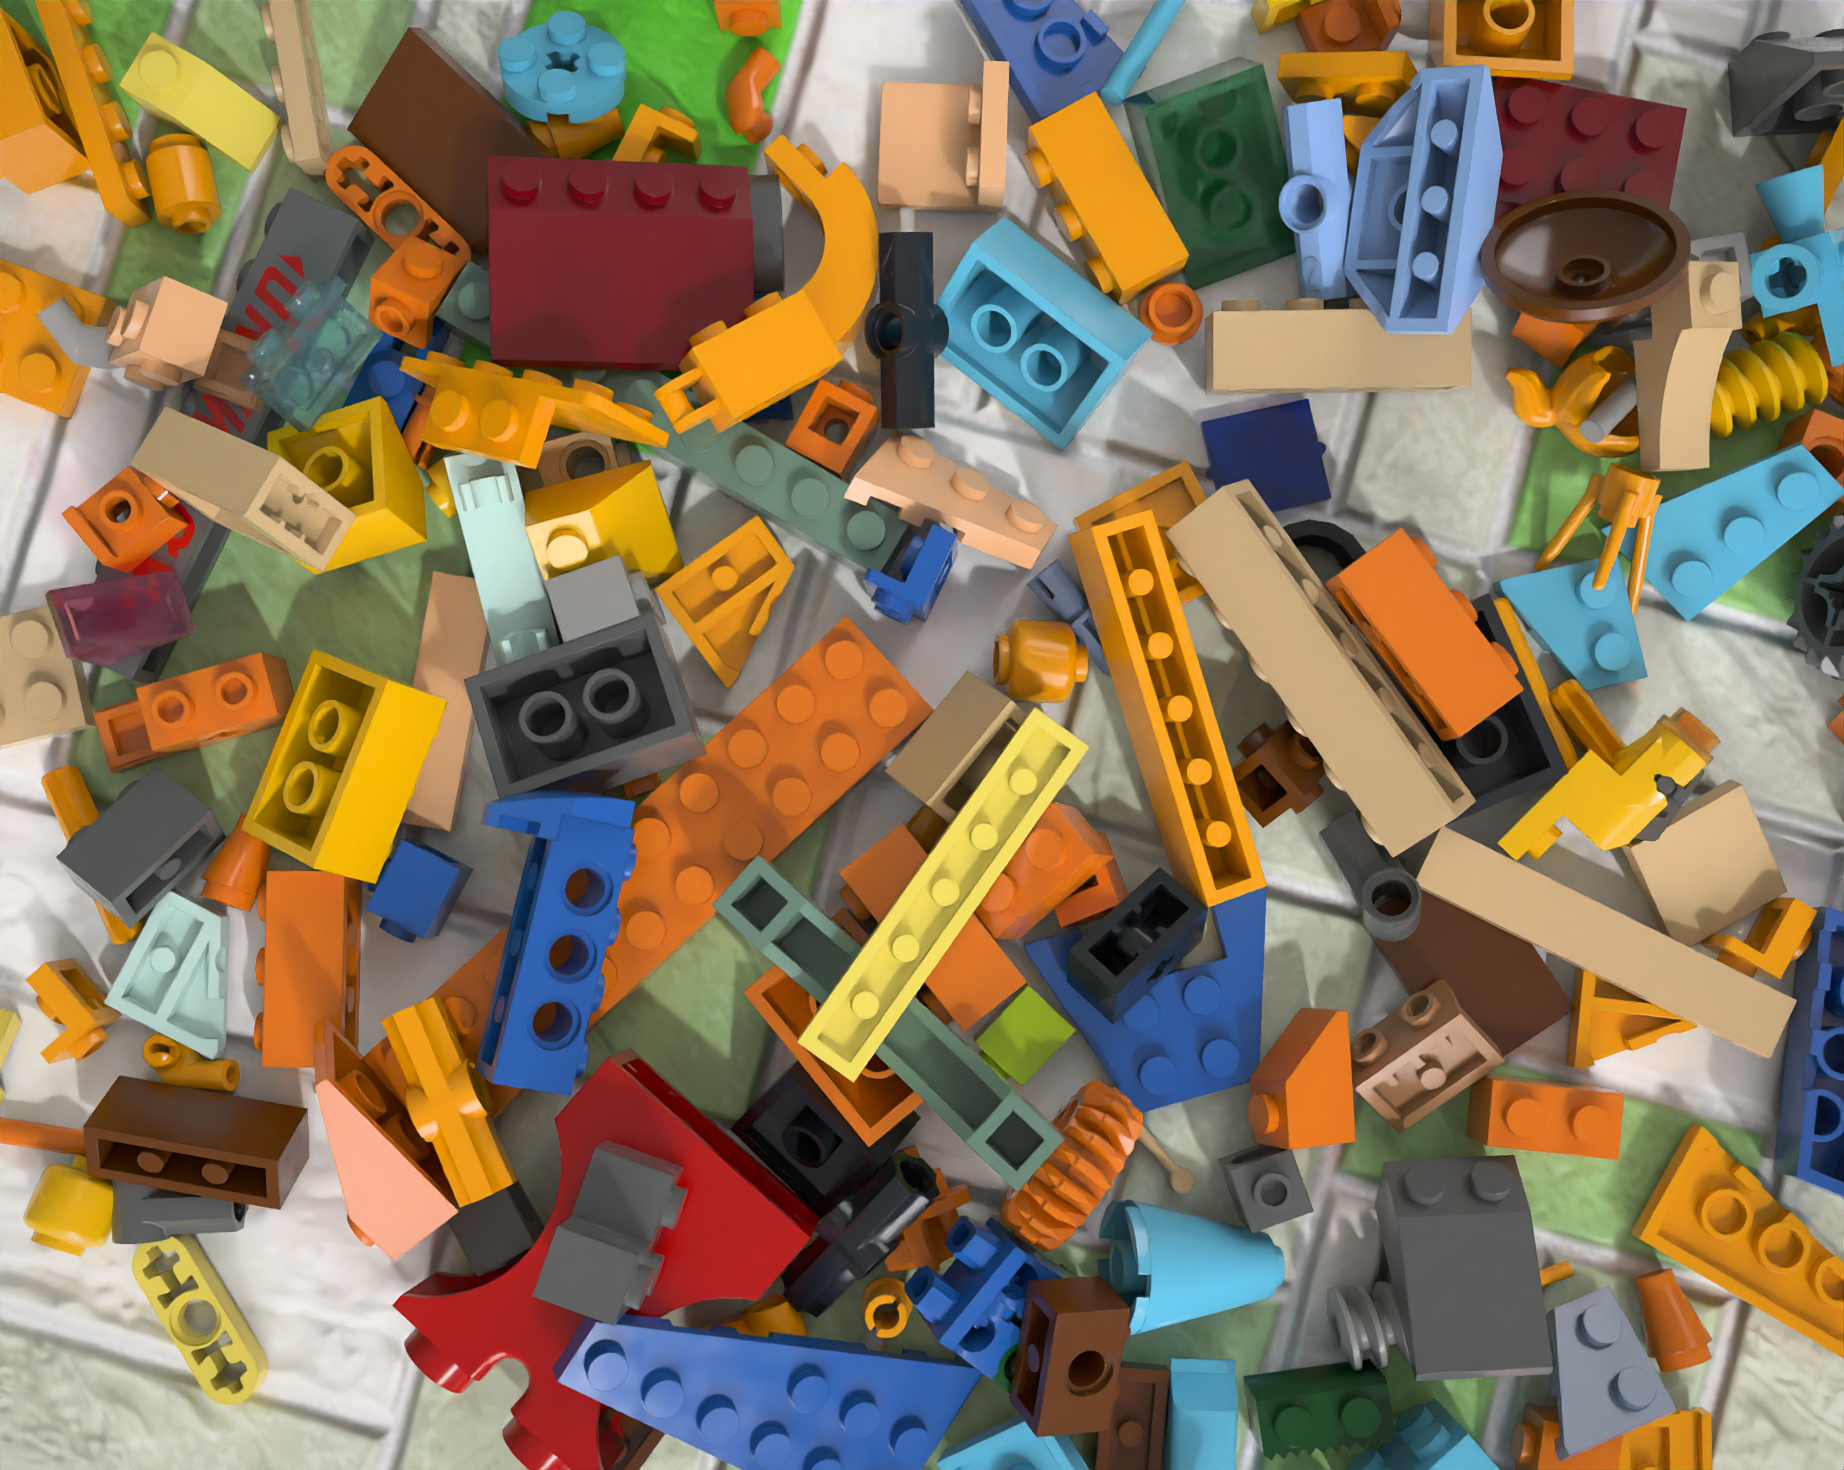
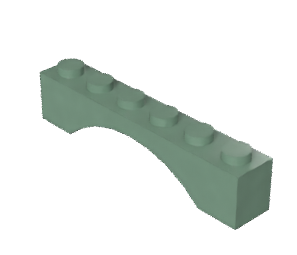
M759 855L754 858L711 905L760 952L821 1004L862 948L860 944L778 868ZM916 996L913 997L875 1052L939 1115L965 1144L1017 1192L1065 1139V1134Z

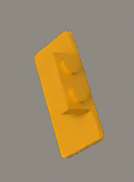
M428 351L425 360L403 356L399 367L400 371L436 388L420 440L437 448L536 469L550 425L660 448H666L670 434L651 424L654 416L651 412L628 403L611 402L614 395L612 390L587 380L575 379L572 388L562 387V381L538 371L525 369L522 378L513 377L514 373L510 370L481 360H475L473 369L465 368L466 364L464 362L434 351Z

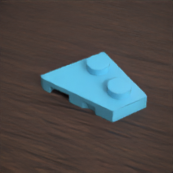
M1618 554L1606 585L1602 590H1595L1592 587V581L1600 558L1503 579L1493 583L1495 594L1499 598L1505 597L1509 600L1511 606L1530 627L1527 631L1543 651L1549 652L1556 658L1559 670L1567 680L1572 678L1577 680L1585 691L1648 677Z

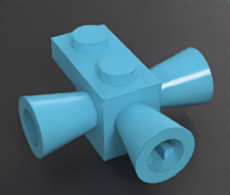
M1821 164L1754 185L1782 244L1749 254L1752 267L1750 284L1755 298L1761 305L1763 318L1794 311L1817 303L1832 367L1844 364V227L1825 232L1824 165Z

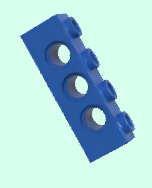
M564 814L558 841L534 835L531 836L474 1068L475 1071L492 1084L571 1096L574 1080L581 1077L588 1061L589 1044L585 1034L590 1014L597 1011L604 995L605 978L603 973H601L606 948L614 944L620 929L621 913L616 906L622 882L630 878L636 863L637 849L635 843L632 842L634 829ZM584 868L588 876L587 889L579 899L569 902L565 892L567 880L575 871ZM569 935L572 940V952L569 958L563 964L552 967L549 961L551 946L560 937ZM555 1002L557 1011L552 1025L544 1031L534 1032L533 1018L536 1011L546 1003Z

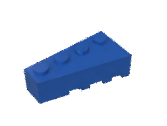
M1828 906L1812 907L1818 911L1809 926L1812 929V938L1803 954L1796 959L1792 998L1796 999L1797 1002L1789 1020L1773 1170L1844 1199V913Z

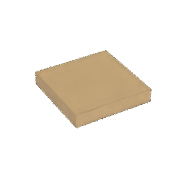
M1731 779L1682 806L1658 840L1650 842L1633 838L1629 844L1622 846L1660 933L1688 947H1692L1788 892L1743 785Z

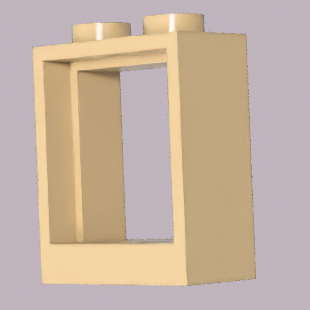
M167 406L164 407L130 462L135 468L210 520L324 572L357 516L281 456Z

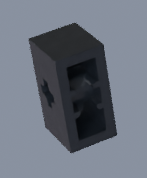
M1159 867L1068 950L1066 982L1109 1022L1114 1024L1202 941L1208 908L1164 869Z

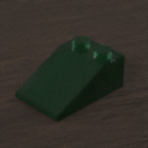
M1239 56L1125 98L1123 105L1145 178L1189 253L1182 271L1188 287L1195 291L1296 253L1294 231L1287 227L1279 211V196L1283 186L1289 181L1288 165L1263 63Z

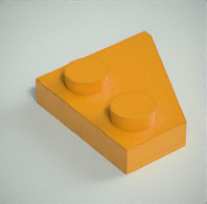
M1406 51L1281 53L1277 79L1295 104L1341 98L1342 112L1383 118L1387 111L1411 88L1409 83L1416 76L1417 71Z
M756 515L654 590L724 686L729 688L736 682L751 649L764 628L795 566L759 516Z
M1576 966L1572 1000L1575 1010L1571 1012L1566 1065L1585 1069L1595 1065L1594 1061L1624 1050L1634 1051L1656 1043L1660 1037L1671 1033L1680 1034L1698 1026Z

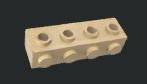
M1316 298L1285 301V310L1261 311L1259 300L1238 299L1221 302V311H1213L1205 318V395L1457 391L1471 386L1472 307L1468 309L1452 335L1389 334L1383 330L1376 320V316L1361 298L1349 300V309L1325 310L1324 300Z

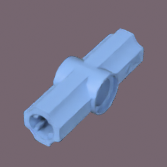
M1341 98L1282 107L1289 181L1283 186L1280 193L1279 211L1284 223L1294 231L1300 299L1316 298L1328 300L1358 294L1343 273L1356 179L1347 172ZM1318 192L1321 193L1323 199L1322 211L1319 208L1317 201Z

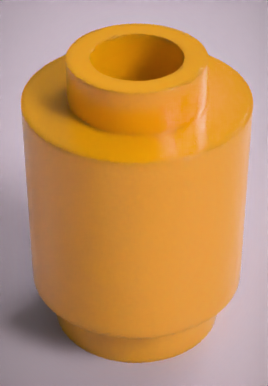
M175 133L154 139L148 146L150 155L145 160V166L158 222L166 227L173 228L174 232L182 235H195L208 231L212 227V223L218 220L223 213L210 154L201 147L200 140L193 135Z

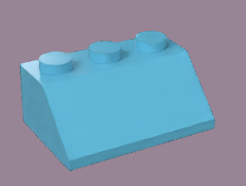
M1003 217L972 242L936 302L944 311L949 324L948 343L944 352L940 355L1062 451L1071 443L1122 379L1154 334L1153 331L1006 217Z

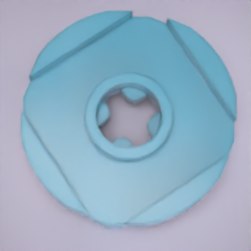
M563 11L555 13L548 19L547 23L531 27L513 38H508L501 42L498 47L504 96L517 112L530 119L548 123L547 113L568 114L569 124L583 123L607 114L621 102L624 96V81L627 79L624 48L606 31L595 26L586 25L584 17L576 12Z

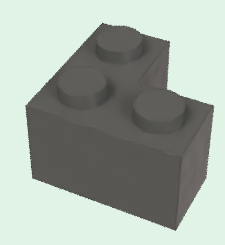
M609 1140L596 1147L572 1215L556 1227L532 1296L613 1326L630 1307L639 1310L645 1295L650 1296L664 1263L665 1256L654 1252L663 1226L670 1229L675 1228L687 1197L688 1189L678 1186L684 1167Z

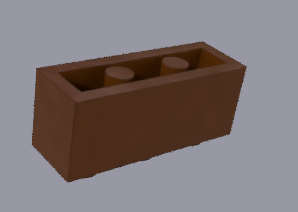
M121 1075L118 1076L83 1125L88 1176L277 1210L282 1208L309 1159L308 1108Z

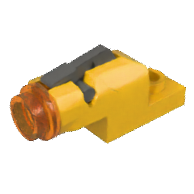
M1679 707L1670 717L1663 714L1645 735L1612 755L1617 761L1611 767L1590 749L1568 771V774L1564 775L1497 844L1516 861L1525 852L1536 861L1563 834L1554 825L1561 816L1567 819L1601 851L1629 844L1633 838L1650 842L1656 841L1703 777L1705 772L1703 768L1714 760L1711 752L1721 741L1707 726L1683 707Z

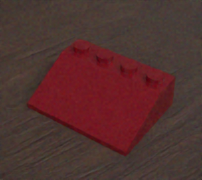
M486 155V233L491 363L501 367L681 371L678 365L693 348L689 342L692 336L721 320L729 329L748 319L744 310L754 303L753 216L748 166Z

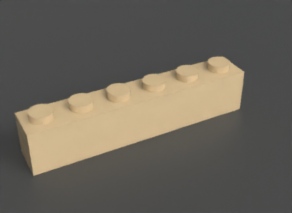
M1249 479L1222 486L1165 532L1175 546L1174 555L1179 565L1185 572L1199 580L1211 598L1210 604L1216 618L1226 628L1236 633L1248 651V661L1253 671L1263 681L1271 683L1286 705L1285 713L1293 728L1301 735L1310 739L1323 758V768L1330 781L1337 788L1348 793L1361 812V822L1367 834L1377 844L1384 845L1392 858L1456 819L1476 802L1468 788Z

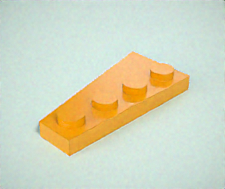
M1692 1122L1630 1234L1844 1359V1262L1838 1256L1830 1253L1809 1232L1810 1229L1791 1211L1786 1210L1761 1186L1762 1183L1742 1164L1737 1163L1717 1144L1719 1141L1702 1125Z

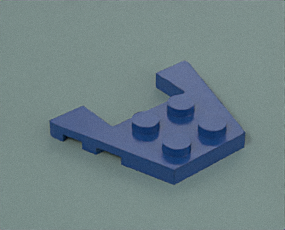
M1267 886L1211 906L1210 910L1223 956L1170 971L1114 1024L1109 1022L1066 982L1068 950L1082 938L1079 928L1023 943L1027 955L1119 1091L1129 1097L1132 1101L1131 1103L1142 1113L1249 1083L1251 1075L1259 1066Z

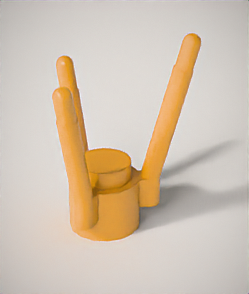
M1610 463L1605 476L1593 473L1585 494L1546 546L1545 551L1534 565L1537 572L1547 570L1590 510L1598 502L1601 505L1597 515L1612 522V526L1592 581V587L1595 590H1602L1605 587L1627 527L1634 528L1638 521L1627 585L1632 613L1635 616L1642 591L1654 517L1663 497L1662 494L1657 493L1661 479L1647 472H1641L1639 469L1617 463Z

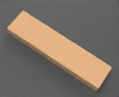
M433 571L412 686L448 701V704L441 719L439 732L431 744L417 779L415 792L400 822L403 824L455 832L475 725V716L464 679L484 672L490 643V636L475 578Z

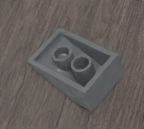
M1844 29L1825 31L1810 38H1791V34L1784 31L1765 33L1753 38L1728 64L1733 137L1821 133L1822 130L1829 133L1836 132L1844 116Z
M1515 1155L1384 1161L1375 1200V1209L1414 1380L1432 1381L1551 1374L1553 1361L1532 1216Z

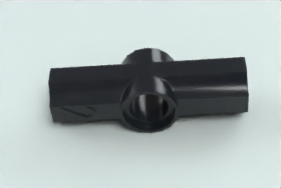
M933 232L879 233L880 303L876 304L869 311L865 320L864 334L870 353L877 359H880L881 428H935L934 358H937L944 352L948 343L949 324L944 311L937 304H934Z
M902 1150L893 1156L861 1191L858 1190L847 1197L817 1226L815 1231L819 1234L818 1237L798 1255L796 1260L781 1275L784 1282L783 1296L797 1312H806L818 1318L856 1280L860 1281L870 1274L902 1243L903 1240L899 1236L934 1203L933 1201L940 1194L936 1184L937 1174L923 1158L910 1156Z

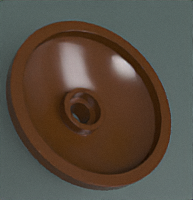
M1613 190L1568 191L1532 200L1510 211L1498 220L1482 243L1481 273L1487 287L1495 296L1526 315L1556 323H1599L1632 315L1649 307L1670 293L1680 283L1688 270L1691 239L1687 227L1674 212L1646 197Z

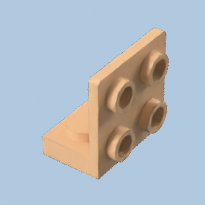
M984 61L982 84L883 83L881 91L877 196L878 205L881 208L1002 212L1006 174L1009 62Z

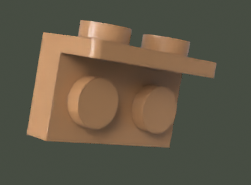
M1443 979L1437 980L1425 990L1414 993L1401 1007L1373 1027L1358 1033L1350 1042L1352 1084L1354 1089L1399 1134L1505 1062L1498 1046L1462 1009L1452 988Z

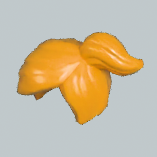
M1610 345L1581 355L1568 364L1558 377L1553 388H1546L1543 379L1537 372L1532 370L1508 368L1505 372L1504 378L1512 386V410L1520 421L1531 427L1543 428L1555 425L1572 445L1593 457H1628L1640 450L1637 405L1599 443L1587 441L1580 432V425L1635 370V360L1624 349Z

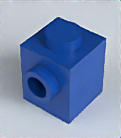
M402 839L393 858L388 857L384 862L376 884L369 882L367 889L373 895L365 909L382 917L379 924L382 930L403 941L414 943L417 936L422 939L437 937L474 869L420 840Z

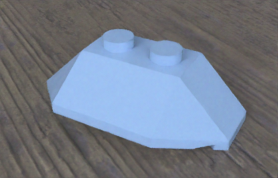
M1485 64L1420 69L1409 83L1411 88L1387 111L1361 144L1343 273L1364 303L1376 316V320L1383 330L1389 334L1452 335L1485 284L1481 273V247L1490 229L1493 227L1503 158L1490 68Z

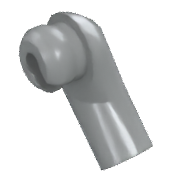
M64 298L59 299L36 314L74 364L106 370L120 368L108 363L114 345L105 342L107 328L83 324Z

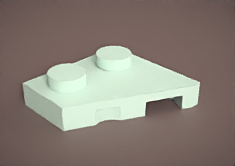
M173 888L155 905L104 1004L212 1060L221 1058L226 1050L230 916Z

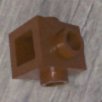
M1288 718L1273 730L1263 722L1236 746L1243 756L1231 769L1243 807L1262 828L1290 808L1296 815L1299 814L1325 791V788L1319 783L1320 779L1326 774L1323 768L1322 756L1308 737L1301 735L1293 728Z

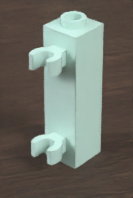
M459 452L446 454L444 462L497 667L561 645L544 579L525 530V499L516 465Z

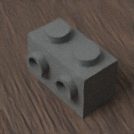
M155 766L141 780L133 781L127 785L119 794L116 803L94 823L79 829L70 838L66 848L56 858L76 886L131 929L208 856L226 836L211 808Z

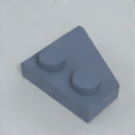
M1609 1286L1557 1306L1546 1314L1550 1347L1553 1355V1370L1549 1374L1551 1398L1557 1399L1560 1436L1554 1439L1555 1453L1560 1462L1664 1418L1678 1410Z

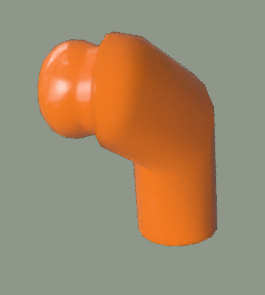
M757 47L729 82L725 91L729 126L734 133H742L744 138L752 144L762 142L773 129L772 117L763 111L764 104L761 93L781 69L777 59L762 47Z

